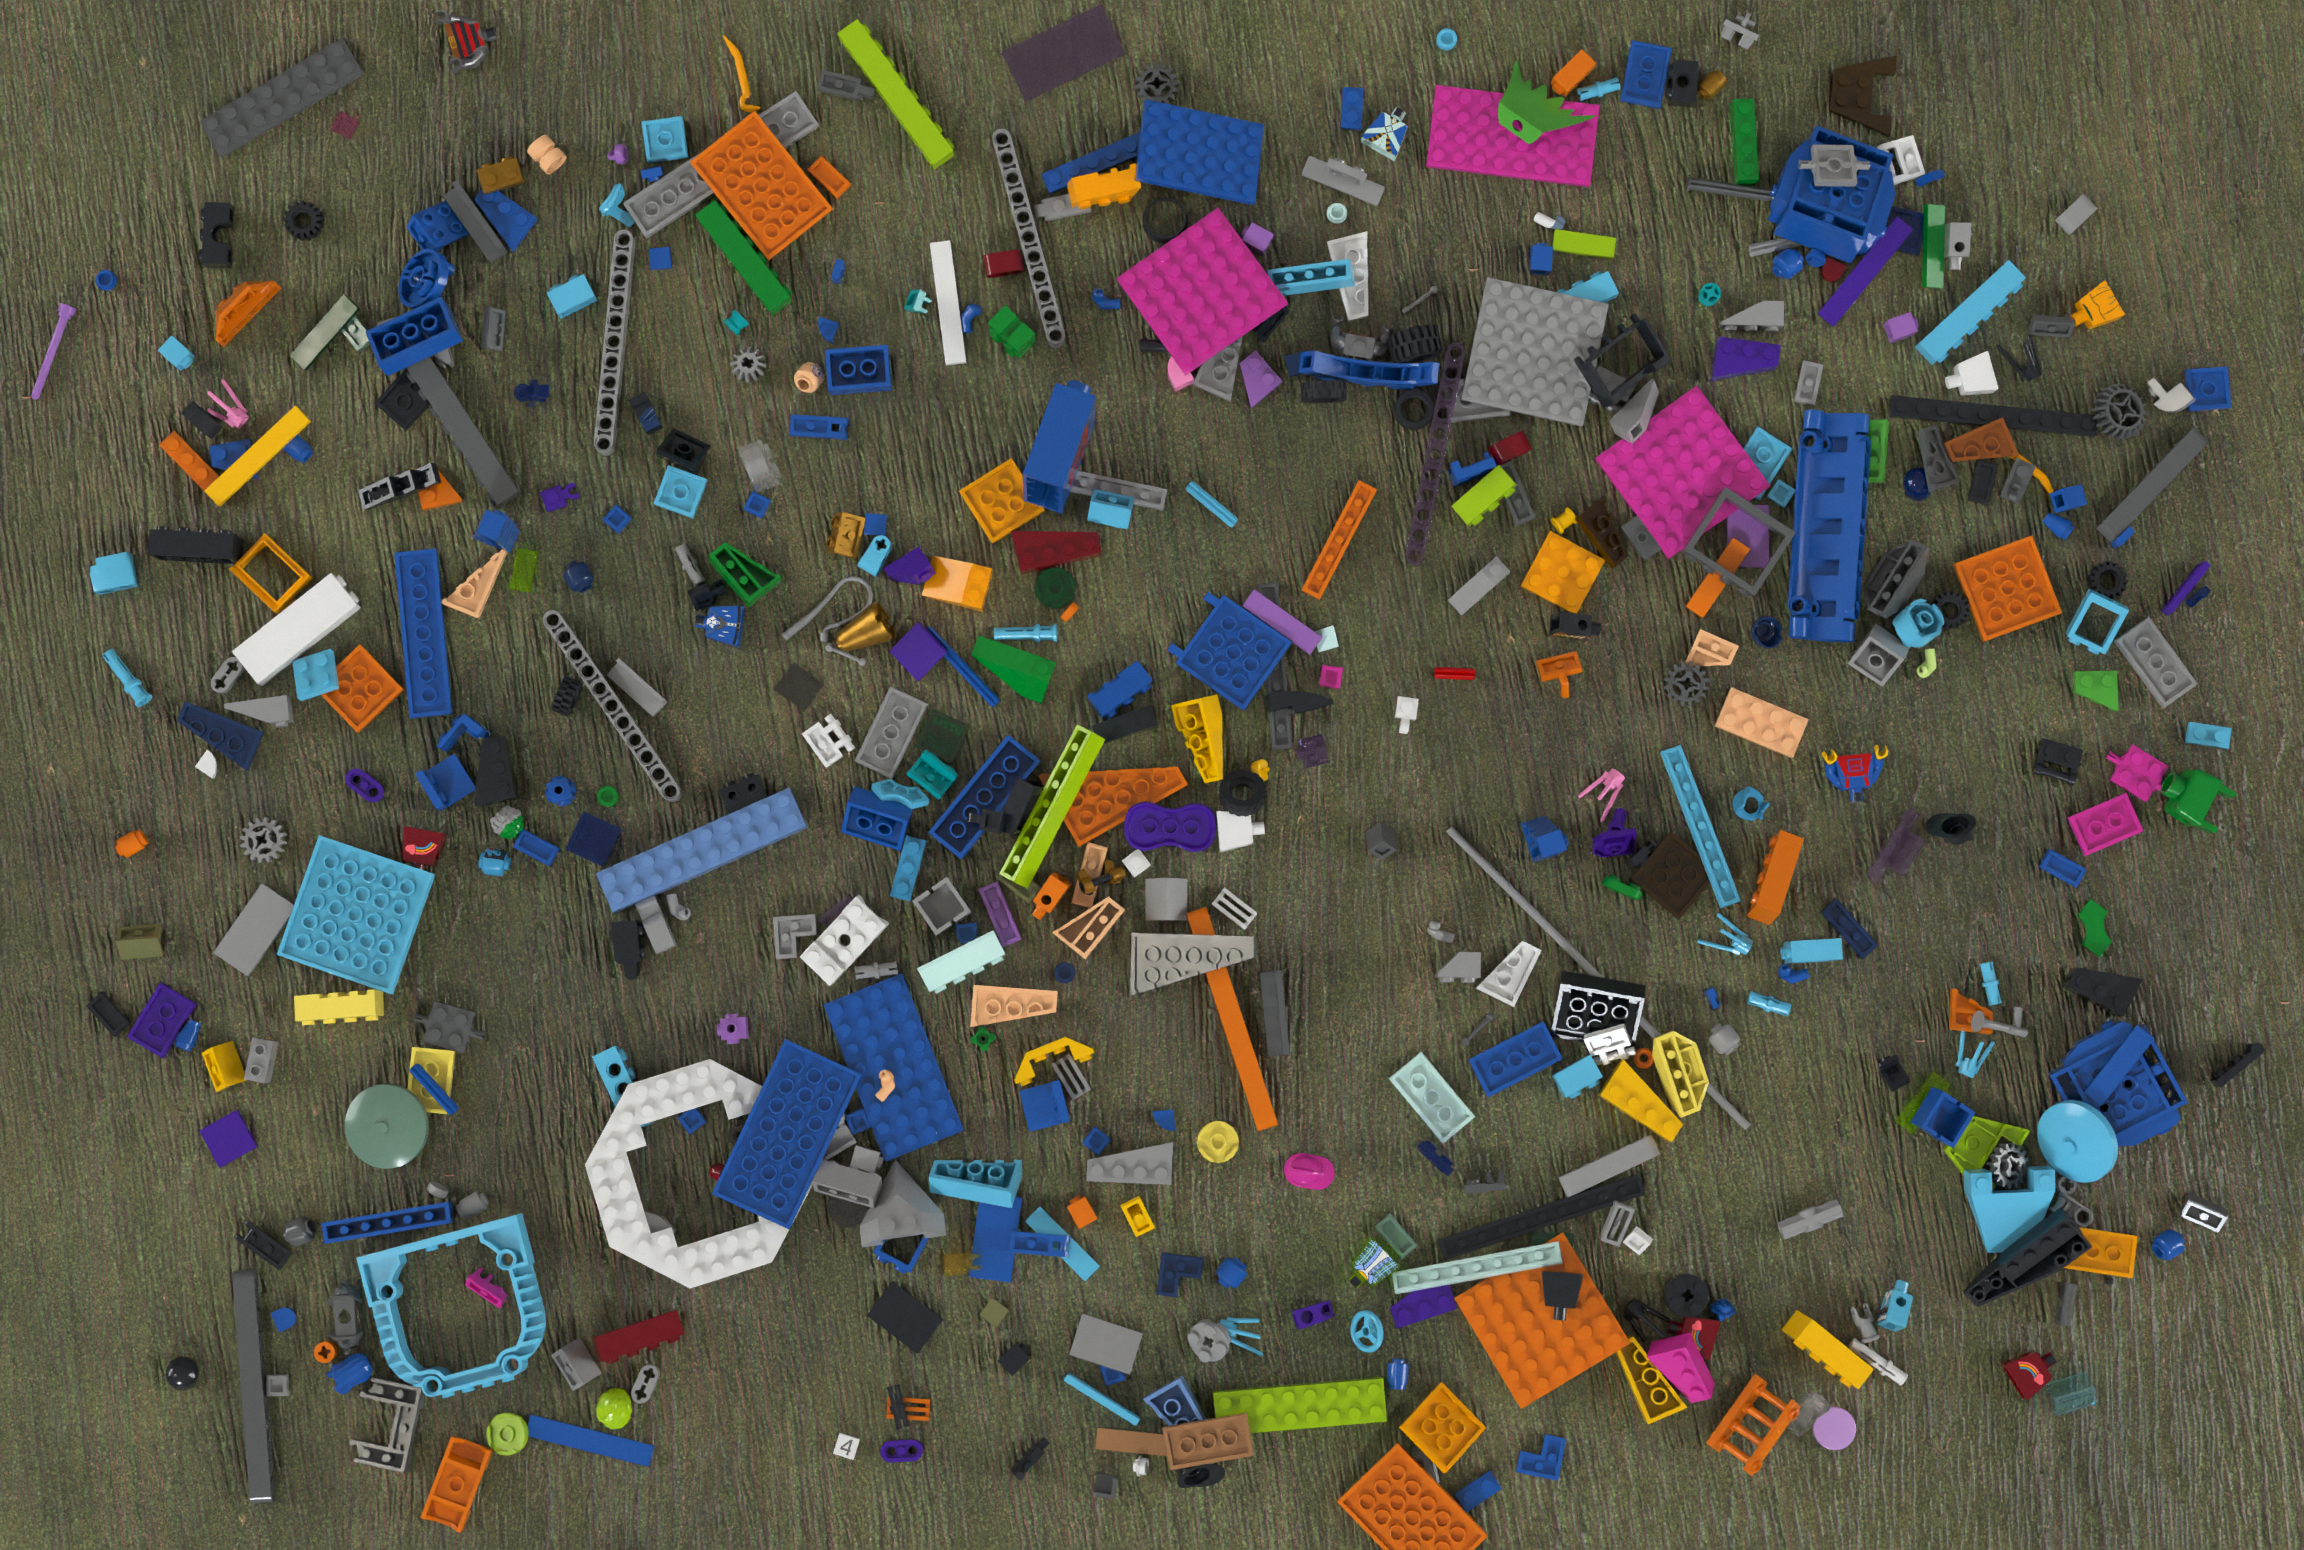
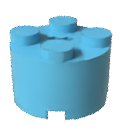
M1925 599L1913 601L1893 619V626L1906 647H1923L1942 632L1944 618L1941 611L1934 604L1926 603L1927 600Z

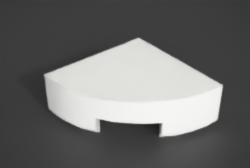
M206 750L195 767L214 779L217 774V762L214 754L210 750Z

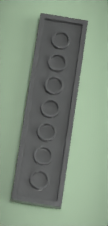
M341 38L199 122L219 156L223 158L365 74L344 39Z

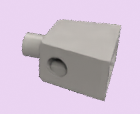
M1951 222L1945 224L1944 258H1949V270H1962V258L1969 257L1971 223Z

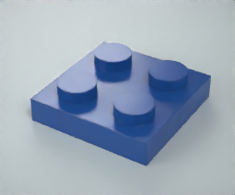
M2228 367L2186 369L2184 371L2185 387L2196 399L2187 407L2188 412L2231 408Z

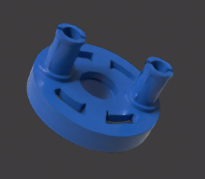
M423 249L417 252L408 261L400 276L398 294L401 302L405 306L415 309L439 298L446 286L448 277L453 274L455 266L448 263L444 255L433 249Z

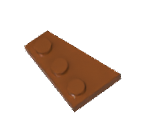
M2003 417L1944 442L1952 462L2019 456Z

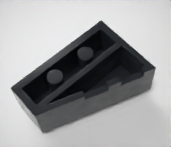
M2076 967L2069 970L2061 987L2116 1017H2123L2143 979Z

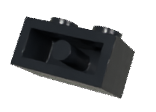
M754 773L743 776V780L735 783L731 781L722 785L723 789L719 790L729 814L769 797L759 774L754 775Z

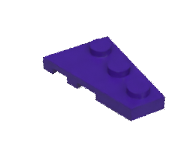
M1450 1285L1412 1291L1390 1307L1396 1328L1457 1309Z

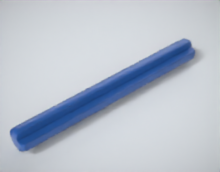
M931 626L926 628L948 651L944 657L991 707L996 706L1000 701L998 696Z

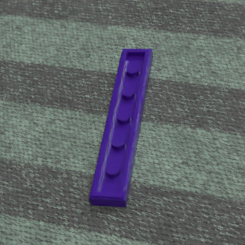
M1897 216L1888 226L1884 237H1880L1875 245L1870 248L1817 315L1834 327L1913 231V228Z

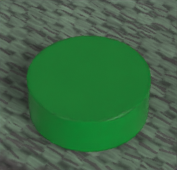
M604 786L597 793L598 802L605 807H612L617 804L619 793L612 786Z

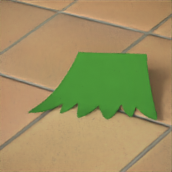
M1517 60L1513 67L1509 85L1504 96L1499 101L1498 107L1499 124L1528 144L1536 141L1544 132L1572 126L1596 116H1569L1574 111L1573 109L1559 110L1564 98L1546 99V85L1531 90V80L1528 79L1525 83L1522 81ZM1514 120H1519L1522 123L1523 128L1521 131L1513 127L1512 123Z

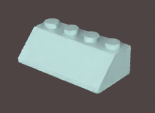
M991 931L917 969L929 992L935 991L937 994L947 989L946 984L952 981L954 984H957L966 979L964 975L970 972L975 975L985 970L984 965L991 962L993 966L1003 961L1002 956L1006 954L995 932Z

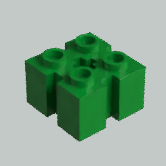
M1006 305L988 322L989 336L997 344L1002 342L1005 347L1004 350L1012 358L1016 356L1020 359L1036 343L1035 333L1024 322L1019 320Z

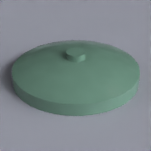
M386 1083L369 1087L354 1098L347 1110L345 1117L347 1141L357 1157L373 1167L392 1169L405 1165L418 1156L427 1141L429 1121L426 1110L413 1092L400 1085Z

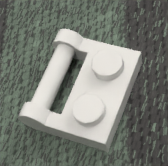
M1913 135L1877 146L1878 149L1888 153L1891 149L1895 151L1902 174L1896 175L1891 161L1889 171L1892 172L1894 185L1925 175Z

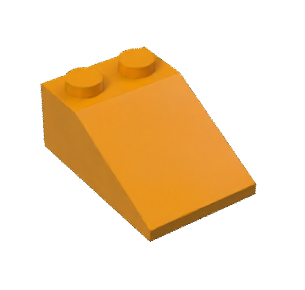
M932 556L930 564L936 574L925 582L922 596L982 612L993 574L992 568Z

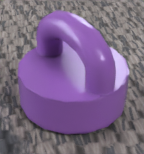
M624 143L616 144L614 150L607 154V158L609 160H616L618 165L626 164L628 162L626 145Z

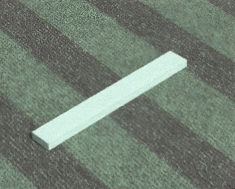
M1557 1241L1392 1272L1395 1294L1563 1264L1560 1245Z

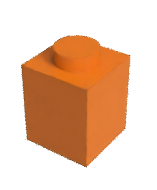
M1078 1195L1069 1200L1070 1205L1067 1206V1209L1079 1229L1098 1219L1086 1196L1081 1198Z

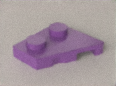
M1256 350L1240 363L1251 408L1283 382Z

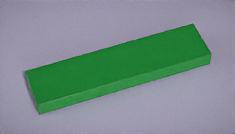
M1924 205L1922 288L1942 289L1944 286L1945 205Z

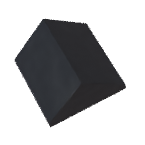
M673 428L656 453L661 459L698 475L711 445Z

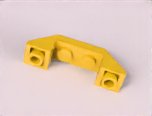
M1064 1037L1026 1052L1014 1079L1015 1084L1020 1083L1021 1086L1033 1082L1032 1078L1036 1077L1030 1060L1034 1059L1035 1063L1046 1059L1045 1054L1054 1052V1055L1066 1051L1065 1046L1069 1045L1074 1060L1079 1059L1080 1063L1092 1059L1091 1054L1094 1053V1050Z

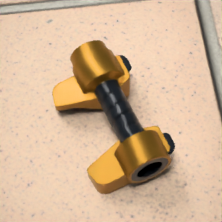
M1111 860L1104 861V875L1092 879L1085 869H1081L1076 873L1081 892L1092 895L1096 891L1095 887L1107 883L1109 886L1113 884L1116 886L1120 885L1121 881L1126 878L1125 870L1122 866L1115 867Z

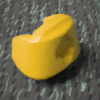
M1264 759L1254 761L1251 765V771L1258 774L1263 781L1268 779V772L1270 770L1268 762Z

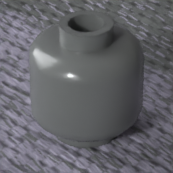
M299 1216L285 1224L283 1236L286 1242L295 1247H300L315 1238L317 1227L311 1218Z

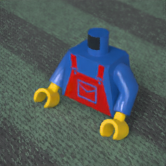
M1875 745V756L1874 753L1837 756L1835 751L1831 749L1832 754L1827 757L1826 752L1823 751L1822 757L1825 759L1826 777L1839 791L1849 790L1851 802L1863 801L1862 789L1870 788L1872 784L1876 783L1883 767L1884 758L1888 755L1886 745L1881 752H1879V746Z

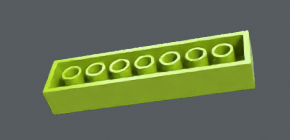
M1382 1376L1213 1391L1215 1418L1247 1412L1251 1433L1387 1422Z

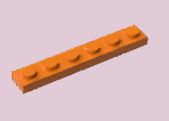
M1358 480L1301 591L1318 600L1321 599L1377 491L1376 488Z

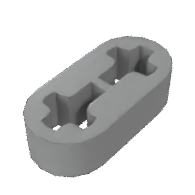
M228 658L213 676L211 687L214 691L221 694L227 693L242 675L244 666L237 658ZM237 662L236 666L238 667V670H232L231 673L228 674L231 670V667L229 665L231 663L235 664ZM227 676V678L224 681V684L226 686L224 688H218L219 684L217 683V681H222Z
M647 1364L640 1370L631 1391V1397L636 1403H645L650 1399L660 1376V1370L656 1365ZM652 1368L655 1377H651L647 1383L645 1382L647 1374L644 1372ZM645 1385L644 1393L647 1396L639 1399L636 1390H641L642 1386Z

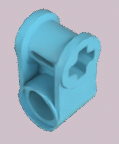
M883 535L875 537L861 557L858 567L877 577L892 550L891 541ZM885 541L886 549L881 548L879 551L877 544Z

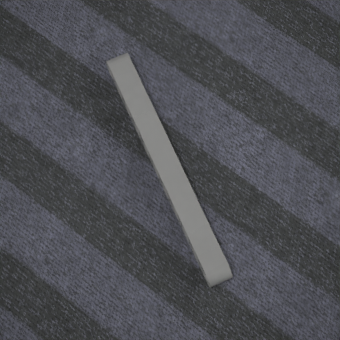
M998 129L992 136L993 146L1046 340L1051 347L1059 348L1065 342V332L1012 138L1006 129ZM1002 136L1008 139L1004 144L997 142V139ZM1005 156H1010L1013 158V161L1005 164L1002 162V159ZM1010 176L1018 177L1016 183H1009L1007 181ZM1016 195H1021L1024 198L1020 203H1015L1012 199ZM1020 215H1027L1029 220L1022 223L1018 221V217ZM1031 234L1034 236V240L1032 242H1025L1023 240L1024 236ZM1032 254L1040 256V259L1036 262H1031L1028 258ZM1036 274H1043L1045 279L1041 282L1034 280ZM1047 293L1051 297L1048 301L1044 302L1039 299L1040 295ZM1054 313L1056 318L1053 321H1047L1045 315ZM1057 332L1061 334V339L1053 341L1050 339V335Z
M619 230L614 236L594 435V446L604 456L611 455L616 447L635 254V239L628 230ZM623 237L630 238L629 243L626 245H621L620 240ZM620 258H628L625 265H618ZM622 277L626 279L624 285H616L617 279ZM617 298L624 299L623 304L620 306H615L614 301ZM614 319H622V322L619 326H612V321ZM612 339H620L618 346H610ZM611 359H617L618 363L615 367H608V362ZM608 380H616L614 387H606ZM610 399L614 401L611 408H604L605 401ZM605 420L612 421L608 429L602 428V423ZM602 441H609L610 445L607 449H600Z
M555 610L547 611L543 616L544 625L655 787L667 801H678L682 795L681 787L567 621L559 612ZM558 616V623L551 626L549 624L550 618ZM564 633H570V640L562 643L561 636ZM581 650L582 657L574 660L572 657L573 652ZM587 667H593L594 673L590 677H585L584 675ZM599 684H605L606 690L602 694L596 693V687ZM611 701L617 702L618 706L615 711H608V704ZM623 718H628V727L624 729L620 728V720ZM640 735V744L633 746L631 744L632 737ZM647 752H651L653 755V759L649 763L643 761V755ZM663 769L665 772L664 778L656 780L654 777L655 772ZM671 786L676 787V795L668 797L666 794L667 789Z

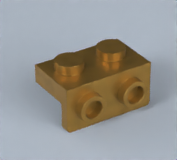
M516 157L503 158L501 162L496 164L487 163L476 170L485 195L525 183L519 161Z

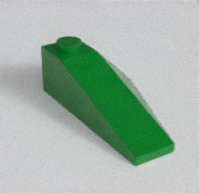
M978 636L971 654L1019 695L1042 704L1057 666L1056 662L982 636Z

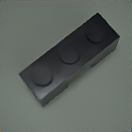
M204 202V208L201 209L203 229H200L202 249L199 250V261L206 268L231 269L232 248L226 243H217L216 236L223 228H233L234 207L230 203Z

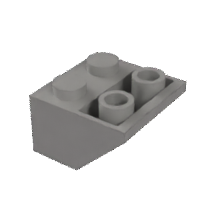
M1481 952L1456 953L1435 973V978H1440V982H1454V979H1461V983L1475 982V979L1481 978Z

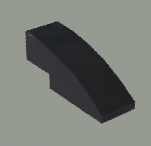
M1287 691L1264 696L1268 713L1287 708L1289 716L1334 704L1330 698L1309 692Z

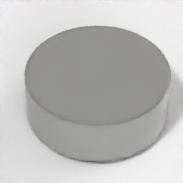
M430 1181L427 1186V1191L439 1198H446L449 1192L448 1188L434 1181Z

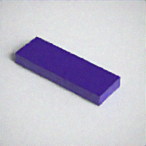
M2206 561L2198 563L2164 605L2161 612L2166 616L2172 614L2211 565Z

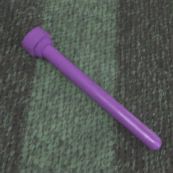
M60 303L57 311H59L58 316L60 317L31 397L35 400L39 399L67 321L71 319V316L74 317L76 308Z

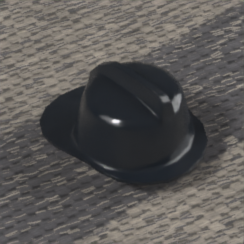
M1937 814L1927 820L1925 828L1932 836L1943 837L1949 843L1959 845L1973 839L1972 830L1976 826V819L1970 814Z
M1215 1464L1178 1469L1180 1477L1177 1480V1484L1181 1488L1211 1486L1223 1479L1225 1470L1222 1466Z

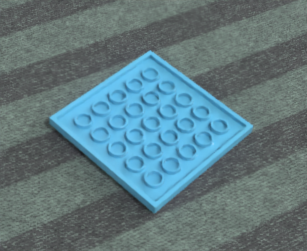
M319 835L277 955L393 995L435 874Z

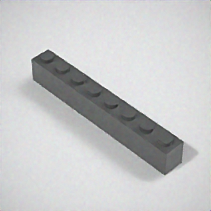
M431 356L406 367L409 371L406 375L413 384L416 382L420 387L418 390L419 395L424 401L428 399L431 407L429 410L435 418L439 417L443 422L440 426L447 436L451 434L455 440L452 442L454 448L458 453L463 452L466 457L463 460L469 470L474 469L477 474L475 479L480 487L485 486L489 493L486 496L492 505L497 504L499 507H502L521 494Z

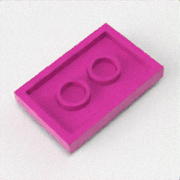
M2127 793L2067 818L2084 856L2143 832V828Z

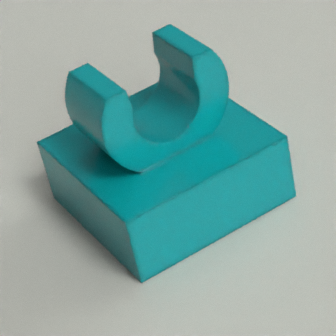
M910 290L904 309L909 312L927 313V310L922 308L923 302L931 303V300L925 297L926 292L922 290Z

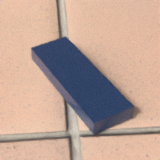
M1837 898L1833 899L1820 911L1823 917L1861 959L1865 958L1878 946Z

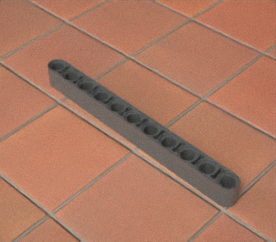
M256 1269L233 1271L232 1281L249 1497L251 1504L274 1502L275 1483L268 1396H266V1368L258 1272Z

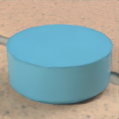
M1442 29L1437 35L1436 43L1442 50H1451L1457 43V35L1452 29Z

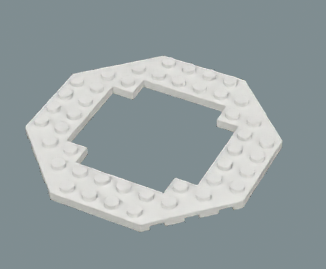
M711 1059L628 1084L585 1163L609 1247L688 1288L697 1287L771 1263L774 1260L789 1229L761 1216H758L759 1222L681 1247H677L672 1227L650 1233L626 1153L647 1146L641 1125L720 1100L723 1101L728 1120L750 1114L762 1088L761 1085ZM813 1182L811 1183L801 1206L803 1205L811 1187L813 1186Z

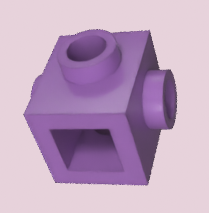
M725 1014V1019H720V1023L717 1024L718 1036H721V1040H727V1044L740 1043V1039L749 1038L748 1017H738V1014ZM732 1025L735 1026L734 1032L730 1031V1027Z

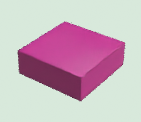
M1322 665L1319 686L1340 689L1343 668Z

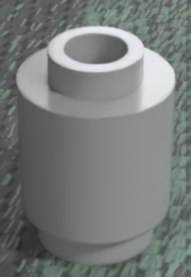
M476 1191L460 1200L459 1204L456 1205V1209L463 1220L471 1219L488 1209L487 1204H489V1200L484 1192Z

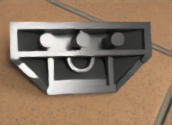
M1910 539L1906 543L1884 553L1863 587L1868 611L1887 618L1904 608L1924 576L1929 552L1927 546Z

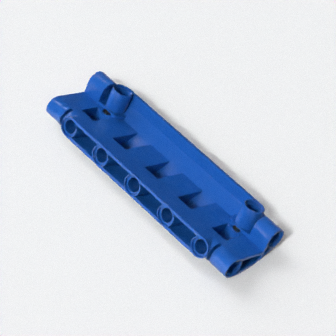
M1804 410L1803 433L1799 439L1793 521V531L1796 533L1792 538L1788 609L1790 611L1788 637L1824 642H1854L1856 623L1849 621L1857 620L1860 614L1871 453L1870 437L1865 436L1869 431L1870 415L1826 414L1821 410ZM1815 438L1814 444L1808 447L1809 440ZM1824 440L1828 442L1827 448H1823ZM1803 602V608L1797 611V605ZM1813 605L1816 606V612H1812Z

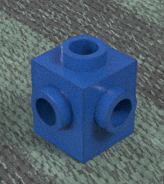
M560 775L551 778V782L546 784L547 789L544 791L548 802L552 801V804L563 807L571 804V800L576 799L574 793L577 790L573 780L570 781L567 777L563 778ZM562 787V793L557 794L556 788Z

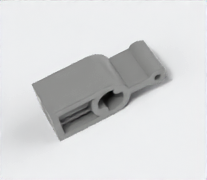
M652 896L636 903L635 906L655 953L660 954L676 947V941L656 897Z

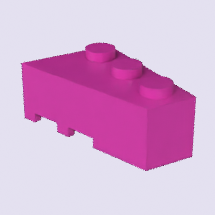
M1690 1333L1650 1343L1647 1358L1691 1403L1712 1398L1715 1382Z

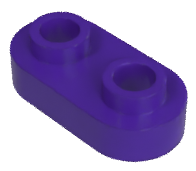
M352 769L347 773L346 784L364 799L372 803L383 799L385 795L384 787L361 769ZM360 776L361 781L356 784L354 781L355 777ZM376 788L378 793L372 796L371 791Z
M916 1439L889 1440L882 1445L880 1454L886 1462L916 1461L923 1454V1445ZM915 1446L917 1449L916 1453H910L909 1447ZM893 1447L895 1454L890 1455L887 1451L888 1448Z

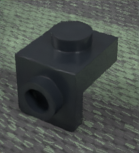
M1896 1054L1884 1057L1878 1064V1072L1891 1092L1910 1083V1078L1900 1065Z

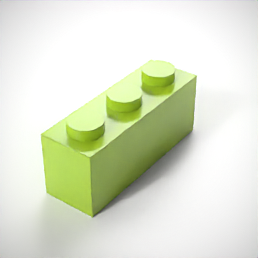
M1498 465L1456 501L1452 508L1468 526L1472 524L1476 526L1484 519L1482 515L1488 510L1490 512L1495 510L1500 505L1498 501L1503 497H1510L1516 491L1514 488L1517 484Z

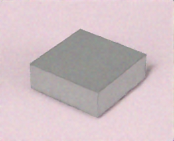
M267 1374L266 1396H289V1374Z

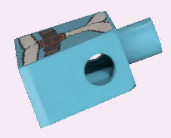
M1896 1280L1895 1288L1885 1293L1875 1325L1894 1332L1906 1328L1913 1300L1912 1295L1906 1294L1909 1286L1908 1282Z

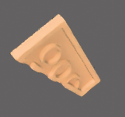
M974 985L970 1027L1055 1013L1058 991Z

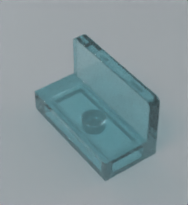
M2086 1372L2046 1384V1388L2053 1400V1411L2056 1416L2097 1404L2096 1389Z

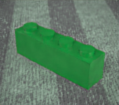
M1754 98L1733 99L1729 105L1734 184L1753 186L1759 180Z

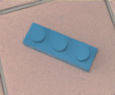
M906 835L890 897L911 902L926 840Z

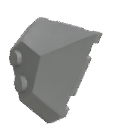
M895 1159L882 1183L883 1187L875 1207H869L860 1224L862 1248L883 1245V1240L920 1234H923L925 1238L946 1236L944 1214Z

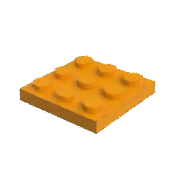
M1012 458L959 490L960 495L992 544L1045 512L1043 507L1023 501V475Z
M1550 531L1526 574L1521 587L1570 613L1577 614L1605 560Z
M1442 1382L1429 1393L1399 1426L1443 1473L1448 1472L1486 1429Z

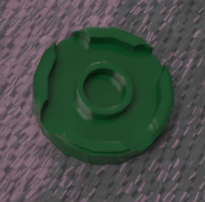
M1050 567L1043 570L1035 582V594L1039 602L1052 609L1068 605L1073 600L1076 592L1073 576L1060 567Z

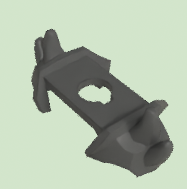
M340 1280V1286L335 1289L334 1296L325 1301L326 1304L334 1306L335 1329L330 1331L327 1336L336 1340L339 1347L343 1348L344 1354L348 1355L352 1352L353 1348L359 1345L364 1333V1328H360L357 1331L355 1302L362 1303V1298L354 1285H350L345 1280ZM343 1309H347V1312L351 1315V1320L346 1324L342 1323L339 1318Z

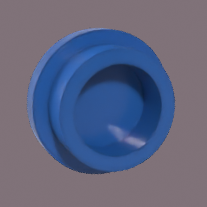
M1811 249L1806 254L1805 260L1812 267L1823 266L1826 262L1825 253L1818 249Z
M102 270L96 276V285L104 291L112 290L117 284V277L110 270Z

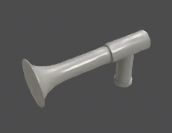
M2014 1007L2013 1025L1988 1020L1985 1018L1984 1013L1979 1010L1973 1014L1971 1019V1028L1974 1032H1978L1982 1028H1991L2020 1037L2028 1035V1029L2021 1027L2023 1011L2021 1007Z

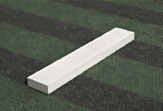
M950 240L930 243L945 363L946 366L966 363L951 242Z

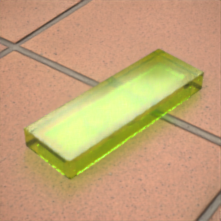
M1932 1072L1894 1121L1908 1133L1913 1134L1917 1126L1910 1122L1930 1089L1935 1087L1945 1092L1950 1084L1937 1073Z

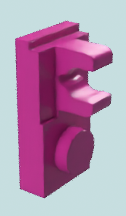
M478 1268L475 1273L467 1277L465 1286L500 1309L505 1303L508 1294L500 1286H494L490 1283L493 1277L491 1274L487 1278L482 1279L480 1274L483 1268Z

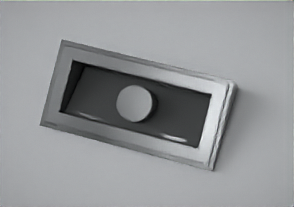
M2188 1193L2179 1216L2219 1233L2228 1218V1210L2197 1195Z
M2061 1283L2055 1322L2058 1325H2072L2077 1284Z

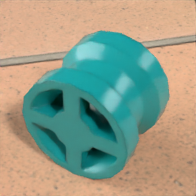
M1715 283L1705 284L1698 294L1700 303L1707 307L1715 305L1721 297V289Z
M735 309L729 318L723 320L724 324L736 336L740 334V330L743 327L749 325Z

